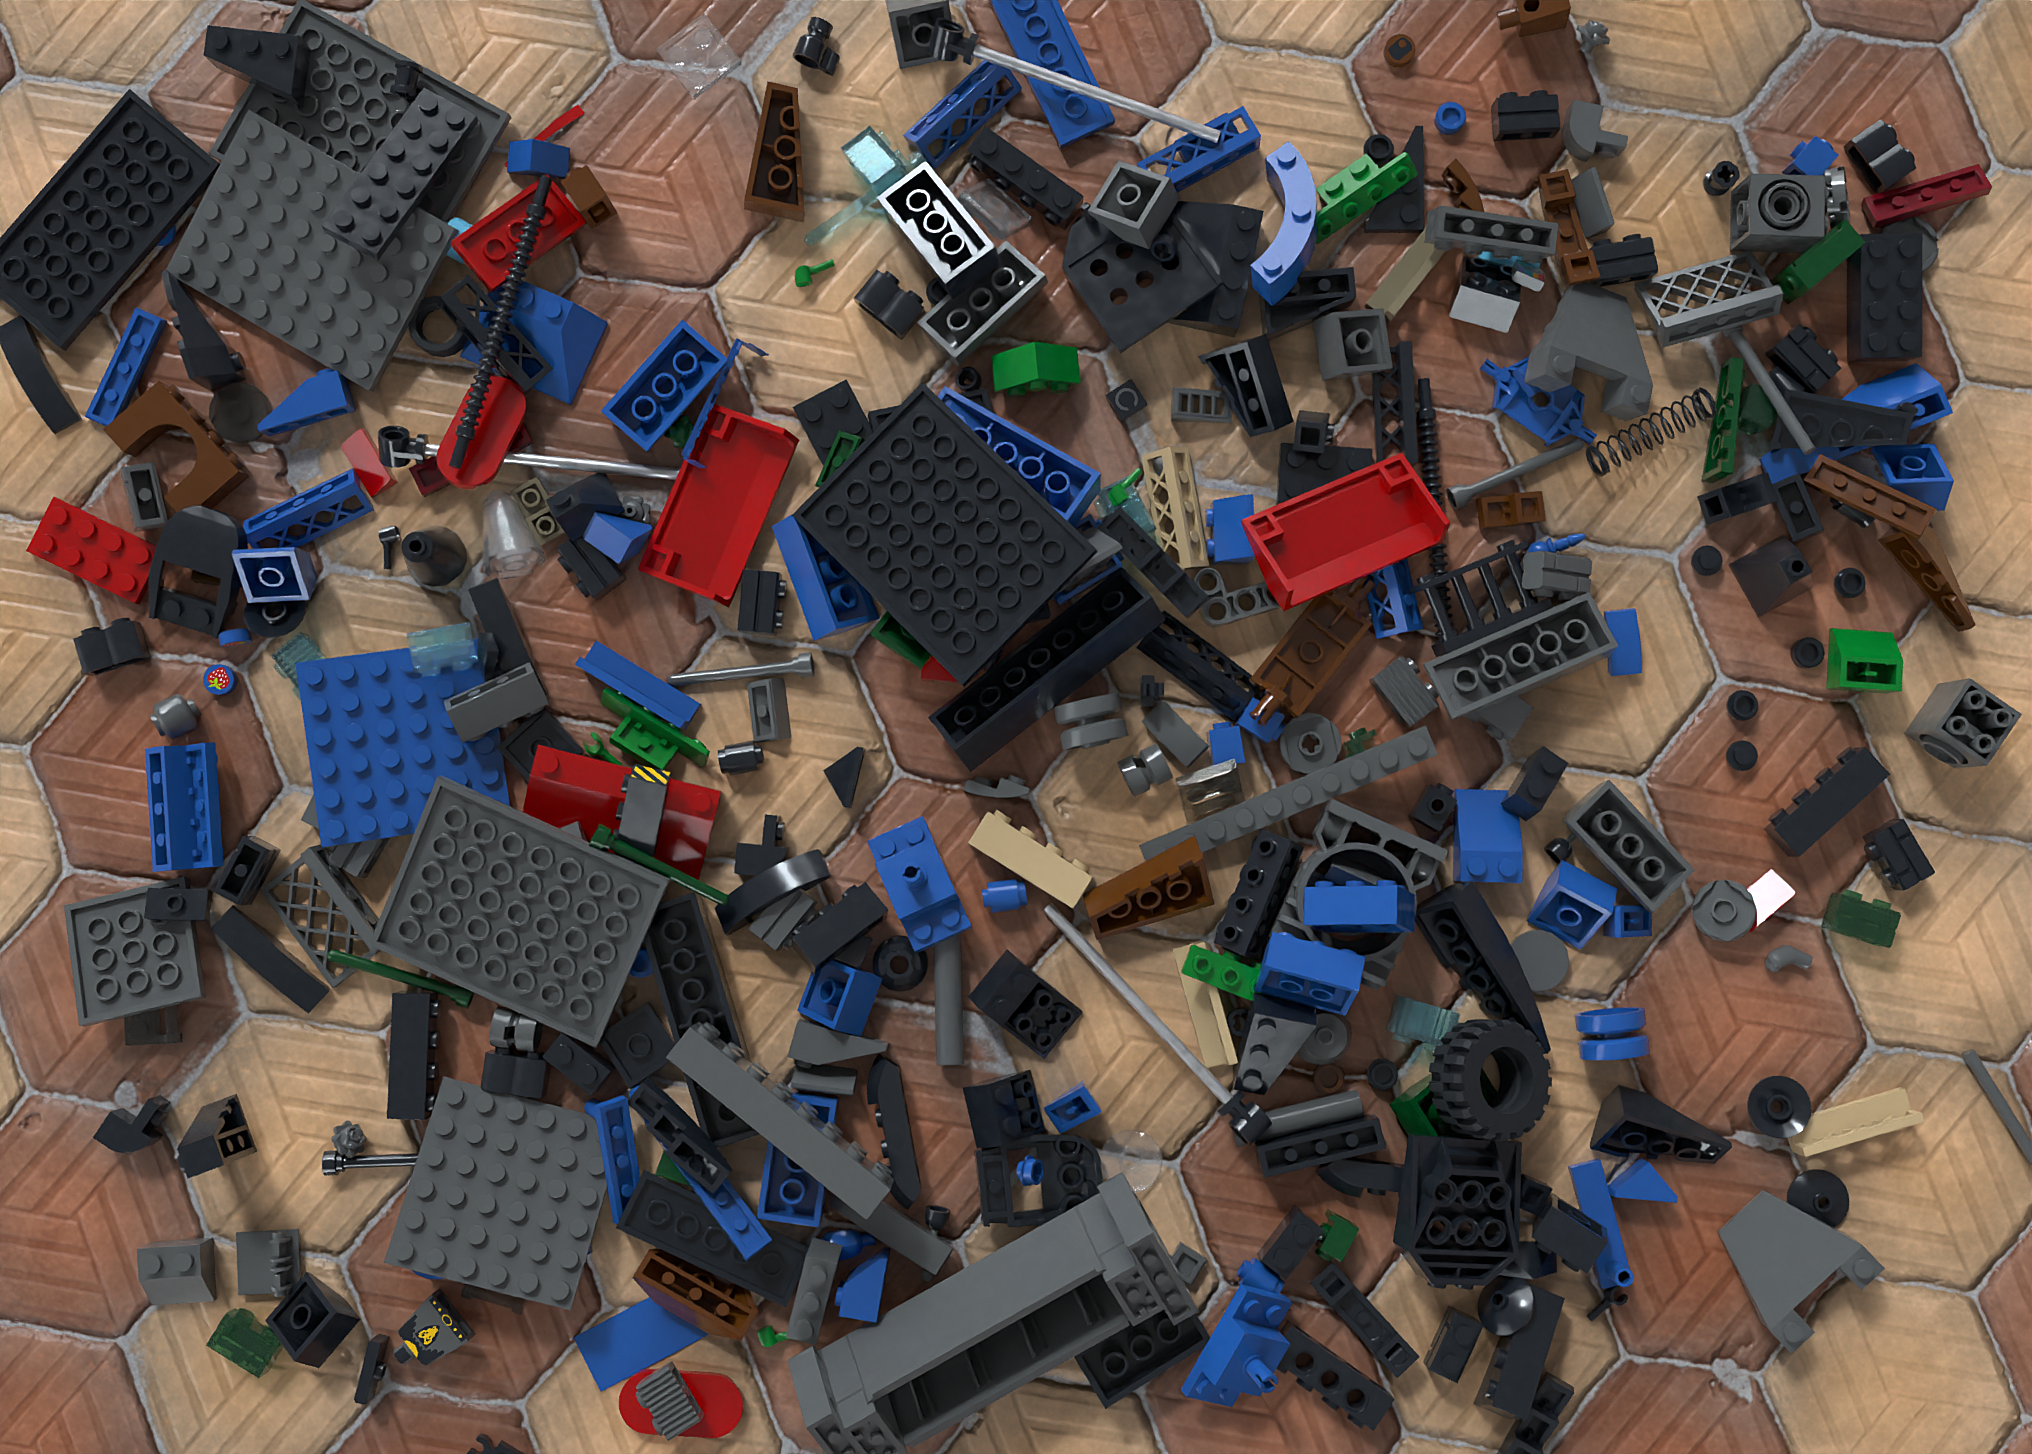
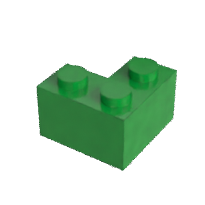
M1032 342L991 356L995 392L1008 393L1010 398L1023 397L1028 390L1042 391L1050 389L1051 393L1054 394L1065 393L1069 391L1070 386L1081 383L1077 347Z

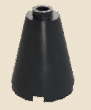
M429 526L409 533L402 541L401 549L407 569L422 584L432 587L445 586L464 571L467 562L466 547L460 537L446 527Z

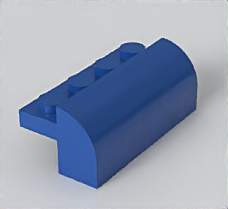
M216 743L146 748L145 758L153 872L223 866L224 848L221 836L222 817L219 805L220 787L217 774L218 756L216 753Z

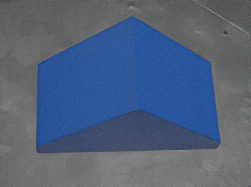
M536 139L509 142L507 173L540 177L548 174L551 178L565 179L566 174L569 172L571 149Z
M595 511L583 537L615 562L621 564L640 553L652 527L648 524Z
M1614 905L1613 913L1603 923V936L1616 938L1652 936V913H1649L1642 905Z
M1083 1081L1043 1108L1060 1134L1102 1112L1099 1104Z
M1641 1158L1607 1185L1610 1195L1614 1197L1677 1203L1678 1196L1652 1165Z

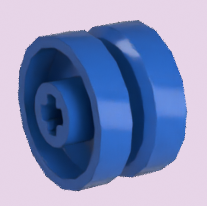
M1606 1008L1575 1014L1576 1030L1578 1032L1591 1035L1597 1034L1585 1037L1578 1042L1580 1059L1622 1060L1650 1053L1648 1036L1642 1033L1630 1032L1642 1029L1647 1024L1645 1008Z

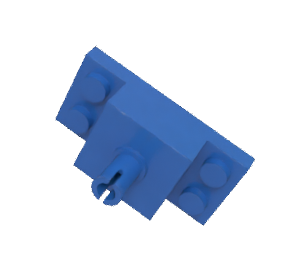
M923 816L867 841L895 912L903 924L916 954L973 928Z
M1241 1284L1183 1384L1181 1391L1184 1395L1192 1399L1233 1407L1241 1392L1261 1396L1262 1392L1269 1393L1273 1391L1276 1387L1270 1382V1379L1274 1384L1278 1385V1378L1273 1373L1290 1346V1343L1277 1329L1292 1302L1284 1295Z

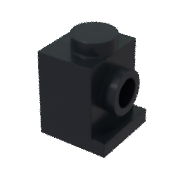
M1438 782L1436 786L1426 785L1408 817L1433 832H1440L1457 802V799L1452 797L1454 791ZM1436 799L1442 805L1439 811H1434L1432 808V802Z

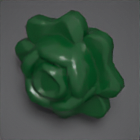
M680 415L664 433V436L673 440L675 448L680 447L683 450L695 425L692 424L688 415Z

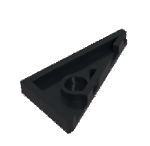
M1415 126L1403 152L1410 156L1418 175L1375 205L1364 227V233L1423 232V126Z

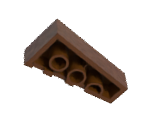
M767 81L744 199V210L804 223L805 208L798 88Z
M1195 836L1082 894L1096 940L1215 904L1204 858Z

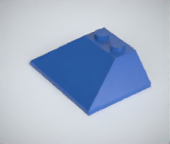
M523 281L524 284L518 287L521 293L516 294L518 301L513 303L516 309L510 312L513 314V318L509 320L553 368L532 389L572 405L608 322L574 302ZM502 286L492 293L489 291L487 295L498 308L500 306L497 304V301L502 300L500 292L505 291ZM479 312V322L484 328L494 325L492 317L495 316L492 313ZM503 336L505 343H501V347L507 352L518 353V341L513 336ZM468 339L460 354L461 358L481 366L479 359L484 356ZM523 348L522 353L528 354L527 351ZM512 358L518 364V358ZM522 359V370L530 379L542 370L535 360ZM495 368L492 369L493 372L498 373Z

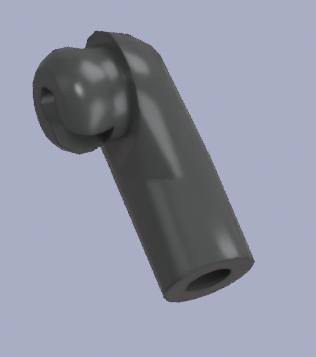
M1783 945L1770 951L1764 964L1771 972H1778L1781 967L1791 963L1806 970L1811 965L1813 957L1792 946Z

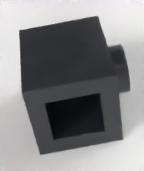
M1300 410L1296 420L1293 450L1324 453L1326 443L1332 442L1335 424L1329 423L1330 414Z

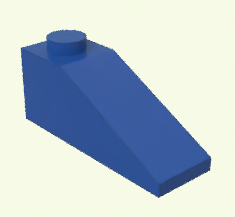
M324 369L316 373L317 376L308 378L257 425L258 431L270 437L356 411L347 378L341 375L338 370Z

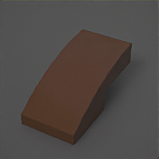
M1542 491L1521 492L1476 499L1479 529L1518 526L1546 521Z

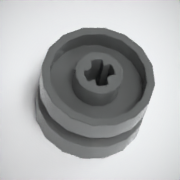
M1119 693L1087 698L1053 708L1057 724H1077V727L1065 730L1060 734L1063 750L1096 747L1108 744L1111 740L1128 736L1124 719L1105 720V716L1116 714L1122 709Z

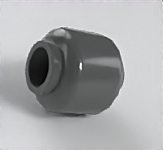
M175 694L156 703L153 706L154 713L150 717L161 737L166 735L170 739H175L194 730L197 727L195 717L201 714L192 698L186 701L182 695Z

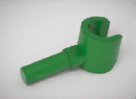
M833 259L816 266H799L794 275L796 286L806 287L813 283L811 275L835 266Z
M1136 468L1125 481L1115 485L1109 492L1108 497L1115 507L1130 498L1125 490L1143 473L1141 469Z
M590 733L591 737L597 741L596 745L589 746L583 741L584 748L588 754H598L609 763L622 765L603 747L602 740L597 733Z
M772 1325L757 1331L759 1341L764 1347H770L779 1341L790 1339L786 1337L787 1332L775 1334Z

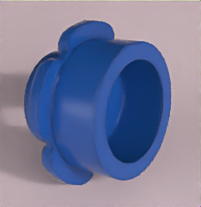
M1028 1155L1025 1157V1161L1019 1162L1017 1177L1023 1186L1040 1184L1044 1175L1043 1163L1041 1160L1034 1159L1033 1156Z

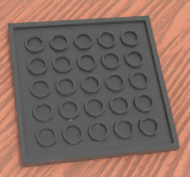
M443 1077L384 1263L571 1310L607 1190L596 1119L585 1113L512 1094L481 1090V1086Z

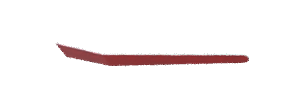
M577 104L553 121L534 139L545 141L559 129L585 114L584 111Z

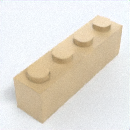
M998 810L994 814L987 812L968 843L1069 907L1074 908L1092 879V876L1087 874L1090 868L1076 859L1069 863L1061 858L1064 852L1049 842L1046 847L1037 843L1035 840L1038 835L1022 826L1020 831L1010 826L1009 823L1012 819Z

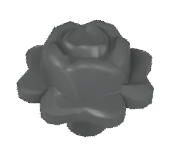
M1589 20L1585 26L1578 25L1576 29L1581 33V37L1584 40L1580 50L1591 54L1594 46L1610 43V38L1606 36L1608 28L1601 22Z
M630 496L623 497L622 505L625 510L616 515V517L648 524L650 522L648 515L651 509L650 505L644 503V499L641 496L634 498Z
M347 1120L341 1126L334 1127L335 1135L332 1136L331 1140L340 1155L346 1153L348 1158H353L356 1153H362L365 1150L363 1143L366 1142L367 1138L363 1135L359 1124L352 1125Z

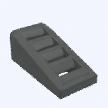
M1173 387L1171 392V421L1231 424L1232 408L1230 404L1232 402L1223 391ZM1182 398H1188L1187 412L1181 411ZM1194 399H1199V413H1193ZM1206 399H1211V414H1205ZM1217 399L1223 400V415H1217Z

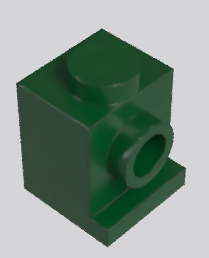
M1327 1208L1325 1215L1329 1220L1327 1223L1322 1222L1320 1225L1324 1231L1317 1239L1315 1253L1329 1262L1333 1258L1342 1262L1359 1228L1355 1223Z

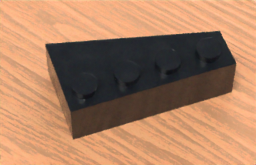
M1532 1284L1529 1285L1535 1297L1533 1315L1528 1324L1518 1333L1499 1337L1473 1403L1508 1419H1528L1565 1300L1561 1296Z

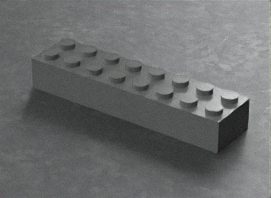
M698 1022L691 1026L666 1058L867 1220L891 1190L894 1181L890 1177L892 1171L880 1161L874 1164L866 1157L868 1152L855 1141L850 1144L841 1137L843 1132L830 1121L827 1124L816 1117L818 1111L809 1103L804 1101L800 1104L792 1097L794 1092L787 1085L780 1081L776 1084L767 1076L770 1073L757 1062L751 1064L743 1058L745 1052L733 1042L727 1045L718 1037L721 1033L710 1023L705 1022L703 1025Z

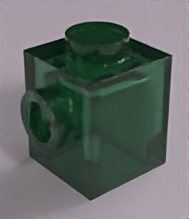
M1752 383L1745 387L1740 395L1738 429L1744 433L1757 434L1772 427L1779 414L1762 387Z

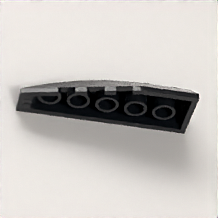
M1473 881L1450 885L1417 904L1415 923L1442 965L1446 969L1451 967L1461 978L1458 983L1466 991L1471 989L1481 1000L1478 1005L1486 1014L1489 1013L1498 1020H1508L1509 1022L1521 1024L1525 1030H1530L1537 1038L1535 1042H1540L1546 1052L1544 1054H1548L1551 1048L1527 978L1504 931Z

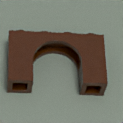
M158 381L103 430L124 453L133 457L139 455L159 436L168 431H187L196 445V463L190 474L163 498L176 512L192 505L213 509L249 477L243 469L246 464L233 451L229 454L223 447L226 443L225 440L214 429L209 431L203 424L206 421L204 416L193 406L189 408L183 402L186 396L174 384L168 386Z

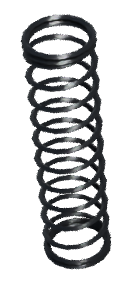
M1704 388L1696 389L1693 391L1692 397L1685 395L1681 402H1672L1671 408H1661L1660 414L1653 412L1649 419H1640L1639 425L1630 424L1628 431L1621 429L1618 432V436H1608L1607 442L1598 441L1596 447H1587L1586 458L1597 475L1603 477L1610 473V466L1606 458L1599 451V444L1603 443L1607 446L1610 458L1620 468L1621 461L1615 450L1610 446V438L1618 440L1621 453L1627 461L1631 462V453L1620 439V433L1625 432L1628 434L1633 450L1637 455L1642 456L1641 446L1631 434V427L1639 428L1644 445L1652 451V441L1641 427L1643 421L1649 422L1655 440L1663 445V436L1658 427L1652 422V416L1657 415L1660 417L1666 435L1674 439V431L1669 422L1663 417V410L1668 409L1671 411L1674 425L1679 432L1684 434L1685 426L1679 415L1673 410V406L1675 404L1681 405L1685 420L1689 426L1695 428V418L1684 405V399L1689 398L1692 400L1697 417L1702 422H1706L1707 418L1712 419L1717 414V406L1713 397ZM1700 393L1707 399L1712 414L1708 412L1702 403ZM1695 403L1697 404L1699 410L1702 412L1704 419L1700 416ZM1685 410H1686L1687 413L1690 415V417H1691V419H1692V422H1693V425H1692V423L1689 421V419H1688V417H1687V415H1686ZM1674 415L1676 416V418H1677L1678 421L1680 422L1681 427H1682V430H1681V428L1678 426ZM1664 422H1665L1666 425L1668 426V428H1669V430H1670L1672 436L1669 434L1668 430L1666 429V426H1665ZM1653 427H1654L1655 430L1657 431V433H1658V435H1659L1661 441L1658 439L1657 435L1655 434V431H1654ZM1643 434H1644L1645 437L1647 438V440H1648L1650 446L1647 444V442H1646V440H1645ZM1633 441L1636 443V445H1637V447H1638V449H1639V452H1638V450L1636 449V447H1635ZM1591 451L1594 453V455H1595L1596 458L1598 459L1602 471H1601V470L1599 469V467L1596 465V463H1595V461H1594V459H1593V457H1592Z

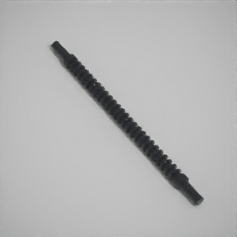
M542 175L540 177L533 202L527 206L526 215L528 218L523 219L526 225L521 227L523 234L518 235V239L521 241L515 244L518 250L513 251L515 259L510 260L513 266L507 269L510 275L505 276L507 284L502 285L505 291L500 292L502 300L497 301L500 307L494 310L497 316L492 317L494 325L489 326L492 332L486 335L489 341L484 342L486 350L481 351L484 357L479 359L481 366L476 367L478 375L473 376L476 382L471 384L473 391L468 392V396L471 398L465 401L468 407L463 409L465 416L460 417L462 425H458L455 432L458 438L449 466L461 470L469 442L475 438L476 430L474 427L479 425L476 419L481 418L479 410L484 409L482 401L487 400L484 394L489 393L487 385L492 384L489 378L495 375L492 369L497 368L495 360L500 359L497 353L503 350L500 344L505 343L503 335L508 334L505 328L510 326L508 319L513 318V314L510 312L516 309L513 303L518 301L516 294L521 293L518 287L524 284L521 278L526 277L524 269L529 268L526 262L531 260L529 253L534 252L531 246L537 243L534 237L539 236L537 228L542 227L540 221L545 218L546 209L544 206L553 181L547 176Z
M1422 378L1418 379L1420 410L1417 411V420L1421 422L1418 429L1422 430L1419 438L1423 439V442L1419 444L1423 447V451L1420 454L1424 456L1421 463L1425 464V468H1422L1421 471L1426 474L1422 480L1426 481V488L1437 504L1441 506L1443 502L1439 500V497L1443 494L1439 492V488L1442 485L1438 484L1441 476L1437 475V471H1440L1441 468L1436 465L1440 459L1436 458L1439 450L1435 449L1438 441L1434 440L1438 433L1434 432L1437 424L1433 423V420L1436 419V410L1432 408L1430 379ZM1443 543L1429 548V550H1432V554L1428 557L1433 560L1429 566L1433 567L1432 572H1434L1435 577L1449 572L1445 570L1448 562L1444 561V557H1447L1448 554L1444 553L1447 545ZM1446 580L1437 584L1436 588L1447 615L1451 618L1453 615L1448 612L1452 608L1451 605H1448L1451 597L1447 596V592L1451 589L1446 586L1450 580ZM1437 623L1434 624V627L1438 628L1435 636H1438L1439 640L1435 644L1441 642L1439 636L1442 635Z

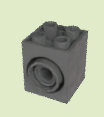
M1753 173L1747 176L1731 191L1730 251L1744 252L1751 250L1752 252L1803 253L1822 239L1828 230L1825 204L1828 200L1829 190L1825 186V176Z
M1970 678L1937 684L1904 734L1919 743L1930 755L1949 764L1953 768L1987 766L2022 714Z

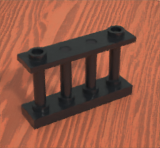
M1510 540L1496 546L1497 553L1438 577H1435L1434 572L1417 578L1418 585L1408 589L1410 594L1424 590L1442 635L1439 636L1441 642L1431 646L1435 657L1448 654L1553 608L1550 598L1538 601L1537 597H1533L1531 590H1524L1522 588L1523 570L1515 552L1529 547L1527 541L1515 545L1514 540ZM1502 557L1505 559L1521 599L1519 603L1521 608L1513 612L1510 607H1506L1489 565L1490 562ZM1476 568L1479 571L1495 611L1493 613L1494 620L1485 623L1483 618L1480 619L1462 575ZM1449 579L1452 581L1469 623L1466 625L1468 630L1458 634L1457 629L1453 630L1436 588L1437 584Z

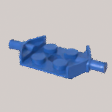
M1529 357L1508 368L1504 366L1502 369L1488 360V358L1484 361L1480 370L1494 378L1495 381L1492 409L1498 408L1546 442L1544 444L1546 447L1570 434L1576 435L1588 445L1596 438L1597 434L1582 425L1584 423L1582 415L1585 395L1571 385L1550 393L1541 390L1540 392H1543L1548 397V405L1546 407H1539L1534 403L1533 396L1529 397L1512 374L1517 368L1528 362Z

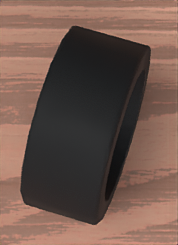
M440 296L424 298L408 324L410 336L422 350L432 356L447 357L455 355L463 349L467 337L457 327L454 336L446 343L436 344L427 340L422 330L423 322L427 315L440 309L437 305Z

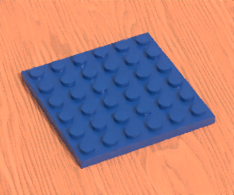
M478 639L295 663L322 848L414 834L435 781L441 775L510 806L503 754L497 748L501 744L499 728L496 727L488 731L479 740H468L462 743L443 702L485 683L478 662Z

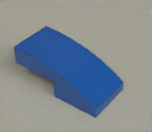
M1636 609L1604 611V620L1618 644V647L1608 657V673L1611 676L1642 673L1641 644Z

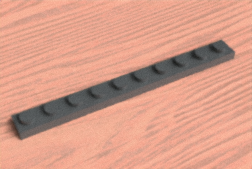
M1423 726L1142 843L1139 847L1145 861L1195 836L1202 853L1436 756L1438 753L1427 727Z

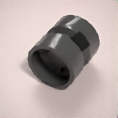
M1156 743L1141 750L1139 757L1132 754L1117 762L1122 776L1134 797L1150 790L1152 783L1158 786L1173 779L1167 761Z
M498 1006L491 1023L490 1045L501 1048H510L512 1045H515L517 1050L536 1052L542 1036L543 1023L523 1014H518V1012L510 1008Z

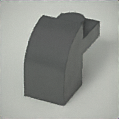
M1573 100L1566 110L1562 128L1563 142L1569 153L1583 162H1586L1594 152H1597V155L1602 158L1618 157L1627 146L1628 136L1599 130L1604 106Z

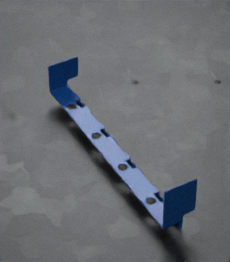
M738 338L735 340L727 357L729 361L721 369L681 453L684 456L683 460L698 468L707 467L695 460L688 459L741 346H745L759 356L769 355L753 344L746 343Z

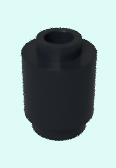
M754 740L725 745L724 749L718 750L721 773H729L732 776L760 770V764L764 763L762 746H756Z

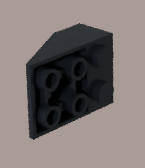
M1008 949L968 996L983 1013L1043 1059L1046 1058L1083 1012Z

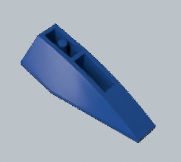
M1917 363L1860 385L1842 398V400L1893 410L1898 404L1909 402L1918 409L1917 414L1913 417L1910 431L1953 413L1942 385ZM1871 446L1816 447L1813 452L1804 455L1800 448L1772 449L1762 456L1759 461L1764 473L1768 472L1771 483L1774 484L1797 473L1802 475L1809 472L1820 454L1837 461Z

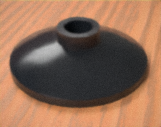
M305 600L247 602L244 608V621L249 630L260 637H281L292 632L303 621L306 614Z
M1770 1076L1760 1080L1752 1088L1747 1101V1109L1752 1123L1759 1131L1773 1138H1789L1800 1133L1808 1124L1811 1116V1101L1803 1086L1794 1079L1786 1076ZM1774 1101H1778L1781 1105V1109L1777 1113L1771 1109V1104Z
M1812 1169L1799 1174L1792 1181L1787 1192V1203L1833 1228L1844 1220L1849 1209V1194L1846 1186L1839 1177L1826 1170ZM1821 1197H1825L1826 1204L1824 1207L1820 1208L1818 1206V1200Z
M1504 1275L1496 1276L1480 1293L1477 1305L1479 1319L1482 1325L1495 1335H1514L1521 1331L1530 1321L1535 1308V1297L1531 1286L1523 1278Z

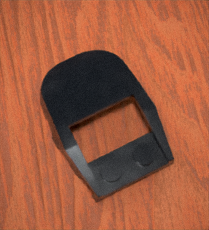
M192 505L183 508L167 521L149 570V618H158L212 635V638L215 639L219 638L218 635L221 632L228 631L223 629L227 616L234 614L238 604L236 600L240 588L243 587L232 557V551L248 549L246 532L234 517L205 506ZM165 561L221 578L217 603L164 586L162 575Z
M1033 1135L1004 1146L974 1150L981 1223L984 1227H990V1223H1003L1009 1227H1040L1099 1194L1100 1191L1097 1186L1103 1183L1101 1160L1098 1151L1087 1139L1076 1135ZM1036 1147L1037 1159L1041 1160L1044 1166V1175L1040 1182L1043 1208L1013 1212L1007 1151Z

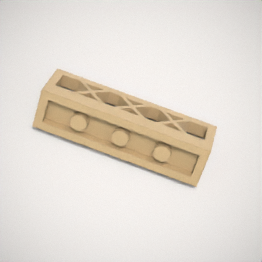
M1167 447L1141 455L1157 544L1168 555L1173 547L1179 551L1180 564L1177 565L1182 570L1208 567L1209 562L1188 447ZM1162 457L1164 468L1160 476H1158L1154 471L1153 460ZM1163 487L1168 491L1169 495L1165 506L1160 503L1159 493ZM1168 517L1174 523V530L1171 535L1165 532L1164 527Z
M1198 941L1172 948L1204 1066L1210 1068L1225 1063L1228 1065L1238 1063L1217 987L1181 973L1190 946L1196 945L1206 949L1205 942Z
M1899 1087L1811 1113L1806 1127L1797 1135L1789 1137L1788 1140L1792 1152L1806 1157L1922 1123L1924 1118L1921 1112L1911 1110L1906 1090Z

